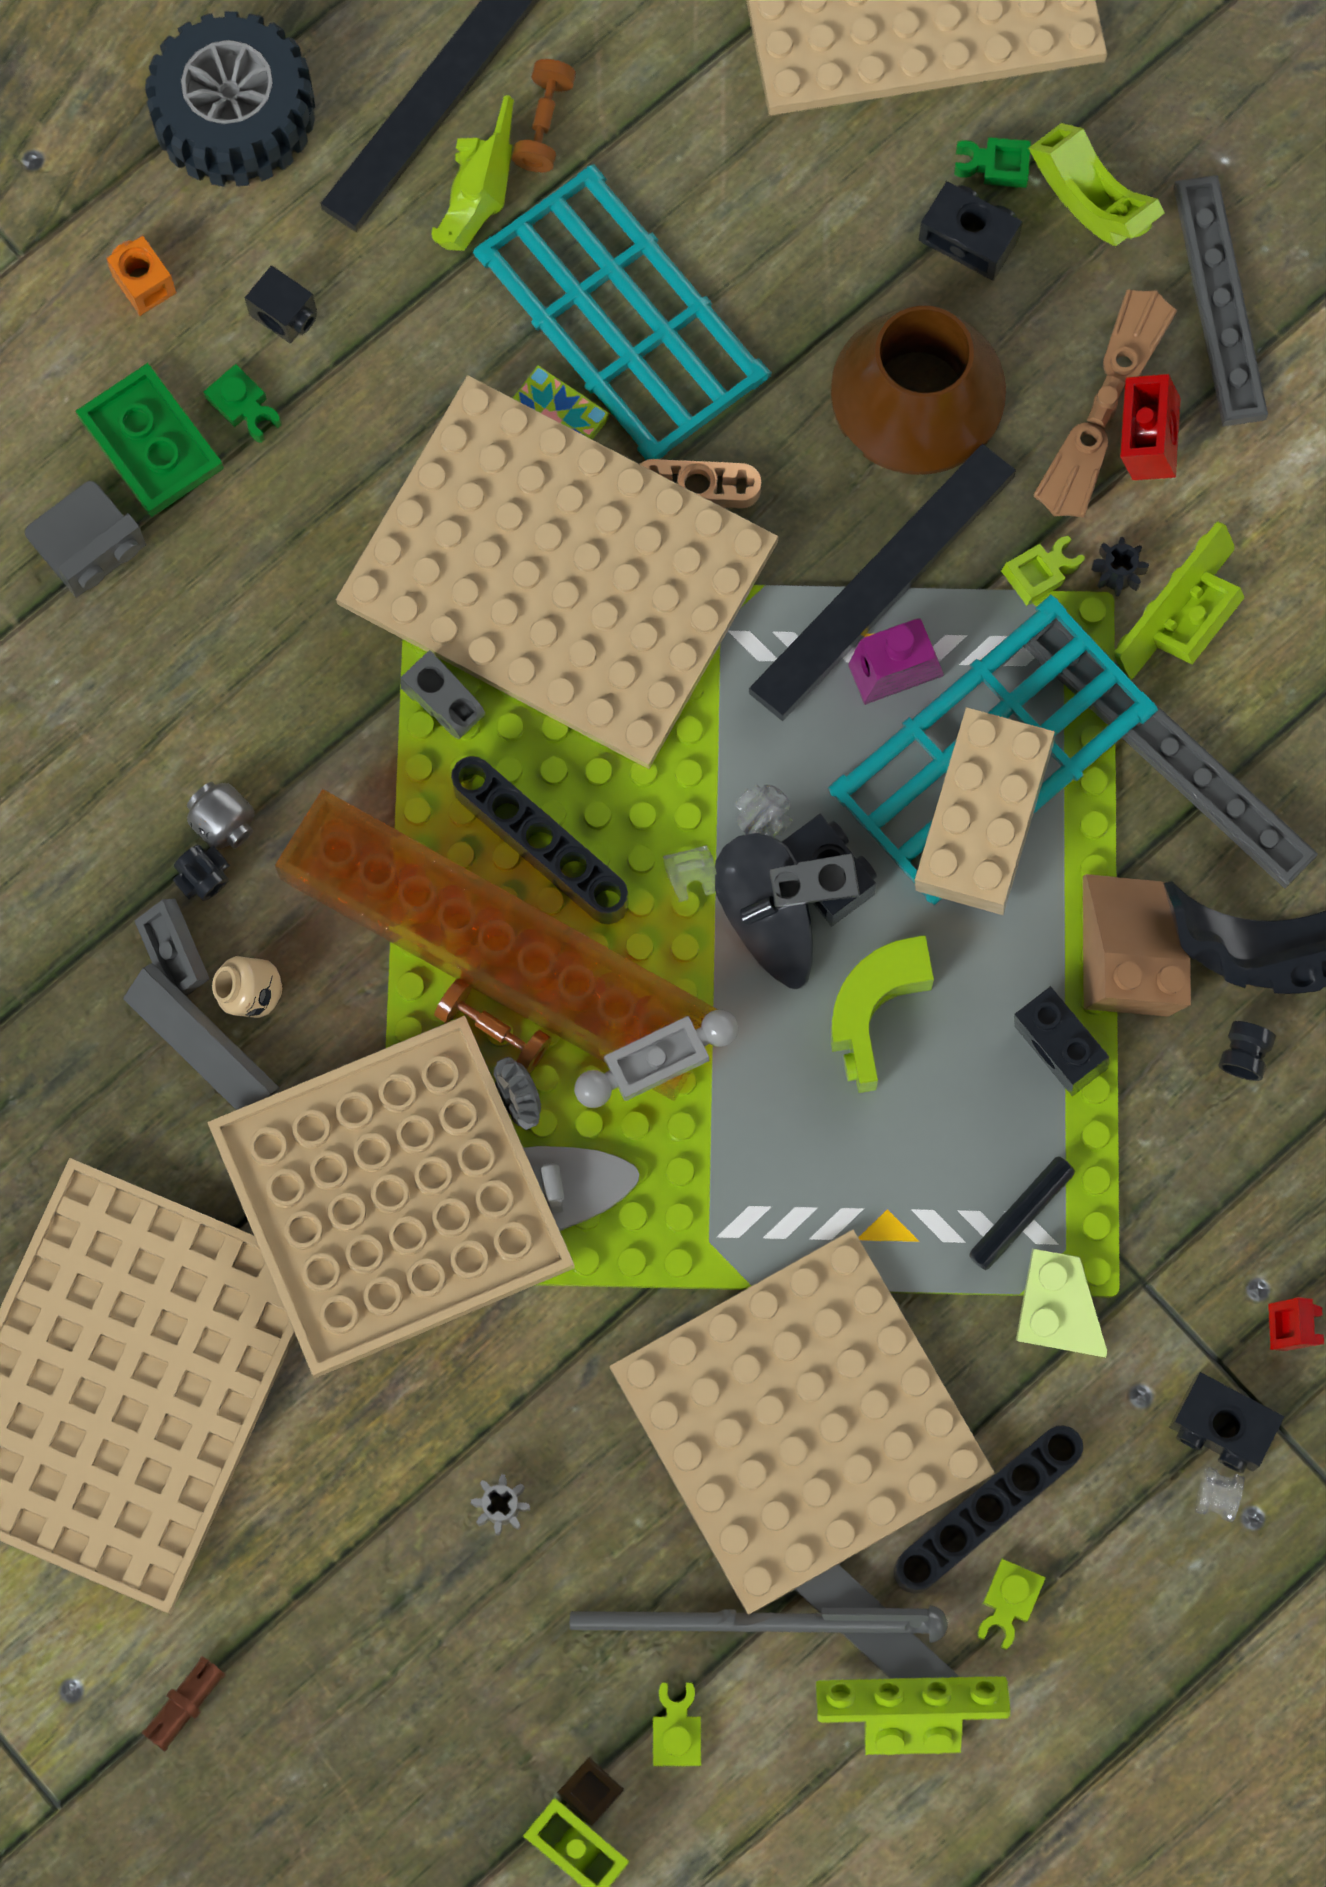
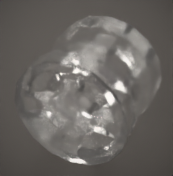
M1206 1467L1197 1495L1195 1512L1203 1515L1214 1512L1220 1514L1223 1520L1234 1522L1243 1493L1244 1476L1234 1474L1231 1477L1220 1475L1217 1469Z

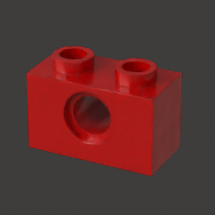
M1169 374L1126 377L1120 457L1133 481L1176 478L1181 398Z

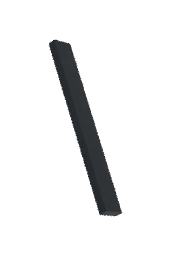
M480 0L320 203L321 209L357 232L539 0Z
M981 444L749 687V694L781 721H784L1015 477L1016 470L984 444Z

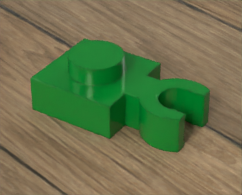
M988 137L986 148H979L976 143L969 140L958 141L956 154L967 155L971 158V161L968 163L956 162L954 175L968 178L980 172L984 173V184L1027 188L1031 141Z
M236 363L203 391L205 399L234 428L245 420L250 436L258 443H262L265 440L262 431L257 428L261 421L268 420L276 428L282 426L280 417L273 408L260 406L267 400L265 392Z

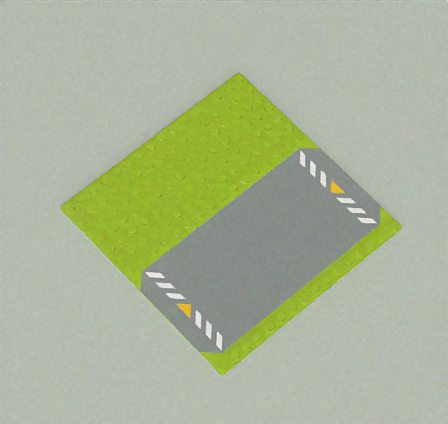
M753 585L650 769L440 658L438 659L474 696L486 714L460 739L452 736L434 716H431L415 699L412 700L401 689L400 683L386 1048L446 1024L435 1017L434 1013L451 984L457 978H461L472 985L465 1003L480 1013L484 1010L510 1026V1033L527 1043L538 1030L552 1037L542 1059L530 1073L541 1102L538 1125L525 1130L521 1126L516 1125L511 1115L508 1114L522 1147L549 1146L597 1150L617 1156L633 1164L639 1172L637 1185L620 1202L595 1217L560 1231L573 1260L574 1269L534 1286L746 1290L840 1236L854 1230L890 1293L1024 1296L1032 1249L1080 1257L1091 1297L1112 1298L1119 1292L1117 1012L1084 1009L1083 876L1089 874L1116 877L1115 744L1083 771L1084 776L1077 782L1073 779L1033 814L1004 915L943 898L937 904L932 905L921 892L915 890L913 881L846 807H843L835 797L831 796L827 788L842 774L847 776L903 728L902 723L908 717L913 719L970 670V664L975 659L980 661L1037 612L1035 607L1049 595H1053L1066 609V612L1115 663L1114 597L1111 593L1052 591L1026 606L1015 590L909 588L861 639L905 622L921 618L944 676L864 705L848 666L860 642L859 640L785 720L781 721L749 694V687L845 587ZM402 639L401 676L427 653L425 650ZM1022 647L992 674L1011 693L1041 667L1042 664ZM1055 677L1022 707L1041 725L1073 698L1075 694ZM981 682L924 733L941 751H944L957 739L966 707L987 713L1001 700L984 682ZM1088 707L1054 737V742L1071 758L1108 725ZM1013 714L1008 718L1020 722ZM915 740L850 797L869 816L929 764L933 758ZM1051 755L1043 782L1061 767ZM469 756L485 760L624 881L628 890V910L624 918L613 924H602L594 920L465 808L456 798L451 775L455 764L462 758ZM946 773L880 829L897 848H900L933 819ZM473 774L464 778L461 785L468 790H475L480 788L485 780L483 777ZM506 803L497 807L494 813L501 819H509L514 817L519 809L513 804ZM821 813L828 823L835 821L842 828L849 839V843L846 846L856 858L862 855L877 874V878L874 879L876 882L875 895L832 927L814 904L808 903L813 935L812 967L807 984L799 989H791L774 979L760 966L728 920L716 896L713 873L715 861L723 847L737 836L757 832L774 836L782 842ZM539 832L533 834L529 838L528 843L532 847L540 849L548 846L552 838L546 833ZM923 851L910 862L917 870ZM573 861L564 865L561 871L567 877L576 878L584 874L586 867L580 862ZM607 890L598 894L595 901L602 907H612L619 902L620 897L617 893ZM925 935L934 977L932 990L895 997L884 1003L876 1011L869 1024V1035L878 1078L877 1089L875 1091L858 1093L856 1080L847 1081L843 1054L850 1053V1049L832 1052L831 1049L832 1015L839 990L853 968L873 951L898 940ZM1050 986L1109 1056L1108 1069L1074 1096L1070 1095L1014 1027V1014ZM459 1010L451 1021L463 1016L466 1017L495 1083L496 1079L493 1073L494 1067L497 1066V1061L506 1057H511L517 1061L522 1051L506 1040L500 1043L474 1026L475 1020ZM726 1010L738 1022V1034L731 1044L724 1047H716L711 1044L704 1046L709 1055L708 1062L627 1101H624L618 1088L612 1090L609 1100L604 1105L596 1108L584 1106L575 1095V1083L581 1074L590 1070H597L602 1073L609 1071L604 1061L605 1055L680 1019L689 1016L694 1028L697 1029L701 1027L704 1017L711 1011ZM1059 1156L1070 1163L1075 1170L1073 1177L996 1262L987 1270L975 1264L969 1256L972 1248L1052 1160Z

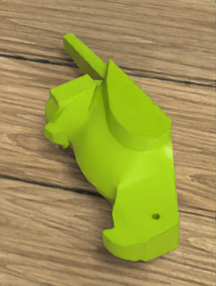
M509 95L503 97L494 134L487 141L480 140L479 138L457 139L456 149L459 152L455 154V160L459 163L460 168L452 183L450 206L439 227L432 228L433 240L447 250L464 251L483 223L491 215L497 214L504 207L513 148L509 143L514 99Z

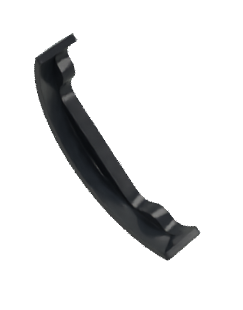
M1173 881L1163 883L1181 947L1193 960L1196 959L1207 968L1224 976L1226 982L1242 988H1246V985L1273 989L1275 994L1316 992L1326 987V910L1313 915L1287 920L1262 921L1243 919L1217 912L1198 903L1184 893Z

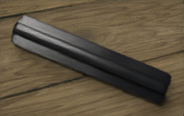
M1059 1156L1052 1160L972 1248L969 1256L975 1264L987 1270L996 1262L1073 1177L1075 1170L1070 1163Z

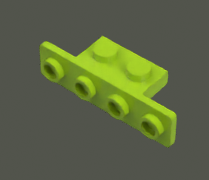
M1217 521L1210 531L1199 539L1195 550L1184 564L1173 572L1169 583L1158 597L1146 606L1143 616L1132 630L1120 639L1117 649L1114 651V658L1119 668L1129 679H1134L1157 648L1193 665L1245 598L1240 587L1214 576L1235 549L1225 524Z
M1004 1676L818 1680L816 1682L818 1721L821 1723L865 1722V1755L961 1753L962 1720L1007 1719L1010 1717L1011 1712L1008 1681Z

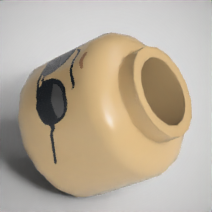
M235 956L227 959L216 971L212 989L219 1006L225 1013L260 1018L268 1015L276 1007L282 994V983L277 968L270 961Z

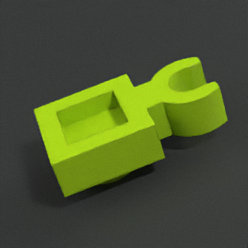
M1069 536L1059 538L1049 553L1045 551L1041 544H1038L1005 563L1001 572L1026 606L1059 588L1066 579L1063 574L1074 573L1081 566L1085 559L1083 554L1078 555L1074 559L1066 558L1062 554V551L1071 542Z
M1001 1559L982 1603L995 1610L992 1616L986 1618L980 1624L977 1638L984 1640L989 1627L999 1626L1003 1629L1005 1635L1000 1648L1008 1649L1015 1638V1630L1012 1625L1013 1619L1016 1618L1025 1623L1028 1622L1046 1577Z
M661 1683L659 1699L663 1707L667 1709V1717H653V1767L701 1766V1717H687V1709L692 1705L695 1698L694 1686L692 1683H686V1697L684 1700L673 1702L667 1694L668 1684Z

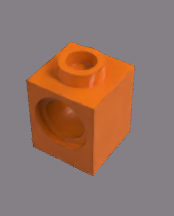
M143 235L134 241L130 240L121 243L113 250L112 255L106 258L112 277L140 316L176 294L171 274ZM137 268L149 269L141 277L130 276L131 272Z

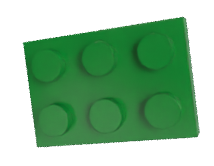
M146 363L75 410L78 419L151 517L224 469L221 460L149 363Z

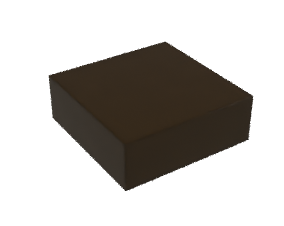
M588 1757L557 1794L593 1826L621 1795L624 1789Z

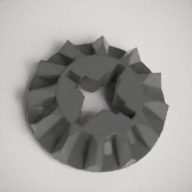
M511 1057L497 1061V1066L494 1067L493 1073L496 1079L495 1085L507 1113L511 1115L516 1125L521 1126L525 1130L538 1125L541 1102L530 1074L522 1064L517 1063Z

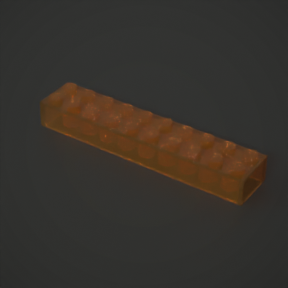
M324 789L317 796L275 864L279 878L283 882L456 979H463L472 985V988L603 1062H605V1055L689 1016L695 1029L700 1028L704 1017L711 1011L718 1010ZM693 1069L652 1089L675 1101Z

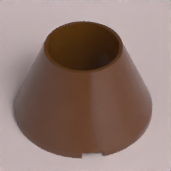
M934 306L905 308L889 312L868 322L844 345L832 374V408L844 436H848L853 444L864 453L863 456L871 462L891 471L904 474H934L962 465L981 444L987 445L1000 424L1005 407L1006 382L1004 371L991 344L973 326L954 314ZM913 352L928 353L947 362L959 379L944 390L933 393H917L895 383L886 373L884 366L903 354Z

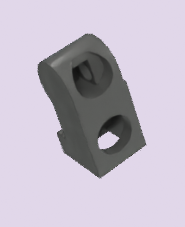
M430 650L401 676V689L412 700L415 699L457 739L465 735L486 715L484 709L474 696Z
M852 854L799 862L798 865L769 870L775 907L860 897L855 861Z

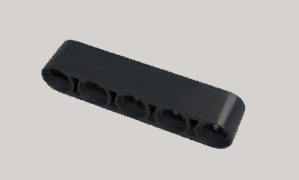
M469 756L462 758L455 764L451 775L456 798L465 808L594 920L602 924H613L624 918L628 910V890L624 881L485 760ZM474 774L484 778L485 782L483 785L475 790H468L461 785L463 779L469 775ZM506 803L513 804L519 809L517 814L509 819H501L494 813L497 807ZM542 832L550 835L552 841L544 848H534L528 843L529 838L535 833ZM573 861L580 862L586 867V870L581 876L570 878L561 871L564 865ZM603 891H613L618 894L620 900L612 907H602L595 901L597 895Z
M1065 1425L1049 1429L900 1555L895 1563L894 1579L898 1586L904 1591L913 1594L922 1593L929 1589L1048 1489L1081 1458L1084 1448L1083 1440L1079 1433ZM1060 1437L1068 1441L1072 1447L1071 1458L1067 1461L1055 1460L1048 1452L1049 1440ZM1021 1467L1030 1469L1036 1476L1037 1483L1035 1489L1022 1491L1015 1487L1012 1482L1013 1470ZM985 1497L997 1501L1001 1509L1000 1518L993 1522L982 1520L976 1512L977 1501ZM953 1527L961 1531L965 1538L964 1548L959 1552H950L944 1549L939 1537L942 1530ZM910 1558L922 1559L929 1568L928 1579L921 1583H914L908 1580L903 1571L904 1562Z

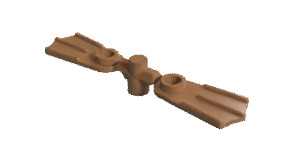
M1126 290L1103 361V367L1108 376L1094 398L1092 410L1087 419L1091 423H1081L1071 430L1034 492V497L1045 505L1053 516L1085 517L1108 447L1107 434L1101 427L1105 428L1107 422L1114 417L1118 398L1125 385L1126 377L1140 376L1177 313V309L1167 303L1157 290ZM1121 356L1128 357L1132 365L1121 367L1117 364L1116 359ZM1084 435H1091L1095 438L1096 444L1085 446L1080 438Z

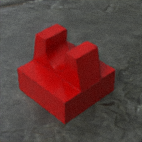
M1298 1297L1268 1304L1270 1350L1289 1351L1324 1344V1335L1315 1334L1314 1318L1323 1316L1322 1307L1313 1304V1299Z

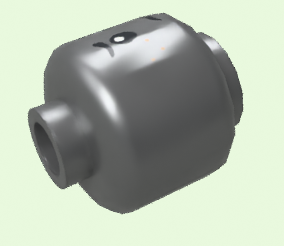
M209 782L201 787L187 803V808L190 810L187 816L188 824L209 847L214 846L216 849H222L230 845L235 849L242 845L253 832L249 825L254 817V809L229 783L215 785L213 782Z

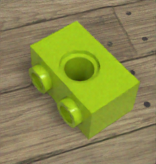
M555 1798L523 1836L582 1887H611L630 1863Z

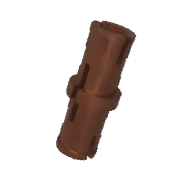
M203 1656L200 1657V1661L175 1691L171 1688L166 1695L169 1700L147 1728L141 1732L164 1752L167 1751V1747L192 1717L196 1720L201 1713L198 1709L219 1681L226 1676L224 1672L213 1663L211 1664Z

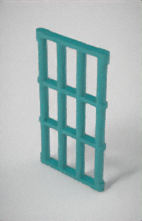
M591 164L493 237H489L474 249L473 254L485 268H490L532 318V325L537 330L541 329L576 370L586 382L584 387L590 394L595 393L637 443V450L644 459H661L668 454V451L748 392L756 389L768 380L772 373L760 358L755 359L712 309V302L709 298L701 296L657 244L658 238L653 233L649 234L605 183L606 177L595 164ZM585 187L589 189L634 242L633 246L616 258L610 254L566 202ZM551 211L600 267V270L582 283L575 278L532 227L533 224ZM517 236L566 293L547 308L544 307L497 251ZM642 255H645L688 306L687 309L669 322L624 270V268ZM609 279L654 331L653 334L635 347L590 295L591 292ZM575 304L620 357L601 372L596 369L555 320ZM696 318L701 321L747 376L729 391H726L677 333ZM662 343L666 345L713 401V403L694 417L643 358ZM628 368L679 427L660 442L653 437L609 384L611 380Z
M1049 595L1035 607L1037 612L980 661L975 659L970 664V670L913 719L908 717L902 723L903 728L847 776L842 774L827 787L831 796L835 797L843 807H846L914 884L917 869L910 862L924 850L932 820L900 848H897L880 829L938 778L947 773L956 740L944 751H941L924 732L981 682H984L1001 700L987 713L1007 719L1013 714L1022 723L1055 731L1054 737L1116 683L1135 702L1071 758L1054 742L1051 756L1061 767L1042 783L1034 813L1073 779L1077 782L1084 776L1083 771L1139 722L1144 724L1158 711L1155 703L1143 691L1141 692L1066 612V609L1053 595ZM1056 618L1074 638L1009 693L992 673ZM1087 651L1104 671L1043 724L1039 725L1022 706L1081 654ZM916 740L933 760L868 816L850 796ZM922 893L932 905L937 904L942 899Z

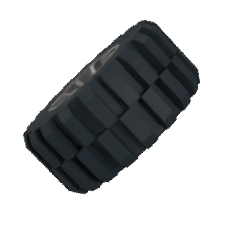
M225 11V17L214 18L213 13L200 16L201 22L193 26L188 21L178 27L179 35L175 39L171 35L167 36L160 45L162 56L156 54L150 62L149 71L151 75L146 78L145 92L148 99L146 103L156 137L162 150L167 151L170 161L178 168L186 166L188 175L199 181L203 180L204 176H208L211 185L223 187L226 186V181H235L237 187L249 185L248 179L260 177V180L263 182L274 177L272 170L279 166L282 170H285L294 162L292 152L301 153L308 143L306 133L313 131L315 122L313 109L316 107L309 68L306 59L301 55L298 44L293 38H286L284 29L277 24L270 23L266 27L263 17L251 13L248 14L247 19L240 18L238 11Z

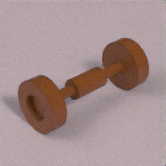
M540 59L534 63L531 78L538 86L546 89L544 98H540L533 121L532 129L535 131L533 141L521 140L516 142L511 157L517 166L528 171L544 173L551 171L554 167L556 152L548 145L542 143L543 135L549 132L555 102L552 98L554 91L566 92L571 90L576 77L575 70L562 61Z
M457 978L443 995L434 1016L444 1023H448L460 1010L475 1020L474 1026L500 1043L506 1040L522 1052L516 1062L522 1064L530 1074L548 1049L552 1037L538 1030L527 1043L510 1033V1026L485 1010L480 1013L467 1005L465 1001L469 996L472 985L461 978Z

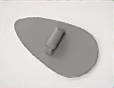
M549 1146L523 1148L559 1231L607 1211L624 1199L639 1181V1172L633 1164L601 1151Z

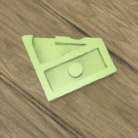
M1032 1249L1016 1341L1106 1358L1107 1348L1080 1257Z

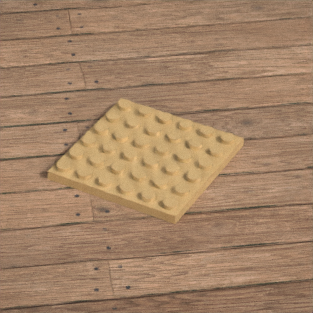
M465 1016L207 1122L314 1379L574 1269L573 1260Z
M854 1230L849 1231L609 1366L748 1615L760 1610L797 1587L995 1475L991 1465Z

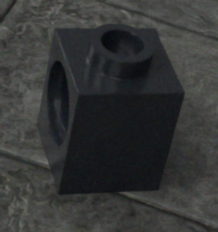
M273 265L268 268L244 297L249 315L290 344L298 334L304 335L308 332L316 320L317 309L313 293Z

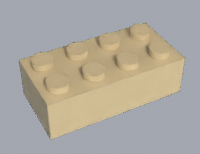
M966 707L915 877L916 891L1004 915L1054 745L1055 731Z

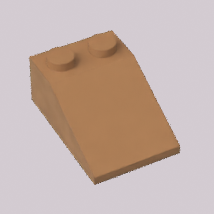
M1089 874L1083 876L1084 1009L1169 1017L1191 1005L1190 958L1181 947L1163 884L1165 882Z

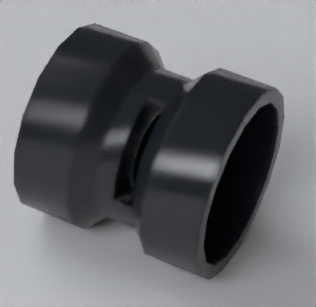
M1234 1021L1228 1034L1231 1048L1223 1051L1218 1066L1224 1072L1235 1077L1250 1081H1261L1266 1069V1064L1262 1058L1272 1050L1276 1035L1262 1026L1244 1021Z

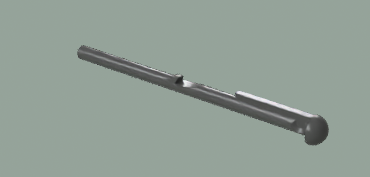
M929 1605V1609L822 1608V1613H751L749 1615L747 1613H736L735 1609H724L717 1613L570 1611V1630L929 1633V1643L940 1640L948 1628V1620L945 1613L940 1608Z

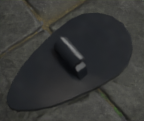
M757 832L737 836L723 847L715 861L713 882L716 896L731 925L760 966L774 979L788 988H802L809 980L813 961V935L808 903L775 907L769 872L772 869L797 865V862L788 847L774 836Z

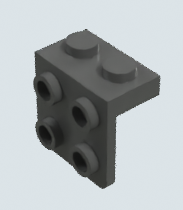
M93 481L85 482L25 529L28 541L76 598L86 590L98 585L106 575L122 563L131 560L146 546L138 524L129 514L123 516L107 495Z

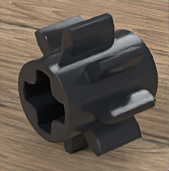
M1120 537L1118 544L1111 548L1109 545L1102 543L1099 553L1103 559L1093 560L1091 566L1092 571L1101 572V578L1097 587L1100 589L1107 586L1114 590L1117 597L1120 596L1122 589L1128 586L1137 591L1141 584L1140 578L1137 575L1146 574L1149 563L1139 561L1142 546L1139 545L1133 548L1125 544L1124 537ZM1114 564L1115 566L1119 567L1122 564H1125L1128 568L1126 570L1124 567H1120L1117 570H1115L1114 568H1112V565Z
M196 845L187 850L175 862L174 868L180 874L173 881L189 900L197 894L202 901H206L226 886L229 878L223 871L229 868L230 865L214 846L206 852L200 845Z

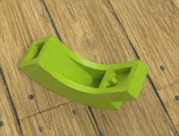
M1061 123L1029 147L1041 173L1063 204L1088 230L1111 245L1118 246L1127 238L1132 239L1147 233L1152 228V223L1165 214L1157 198L1128 190L1108 172L1095 153L1083 128Z
M925 935L898 940L873 951L853 968L839 990L832 1015L831 1049L832 1052L850 1049V1053L843 1054L847 1081L856 1080L858 1093L875 1091L877 1089L878 1078L869 1035V1024L876 1011L884 1003L895 997L932 990L934 977Z

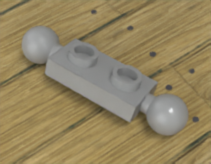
M726 1010L711 1011L704 1017L701 1027L697 1029L694 1028L689 1016L680 1019L605 1055L604 1061L609 1071L602 1073L597 1070H590L581 1074L575 1083V1095L584 1106L596 1108L604 1105L609 1100L612 1090L618 1088L624 1101H627L708 1062L709 1055L704 1046L711 1044L716 1047H724L731 1044L738 1034V1022Z

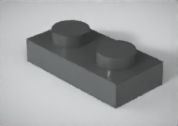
M175 898L162 899L135 920L152 963L185 996L210 979Z

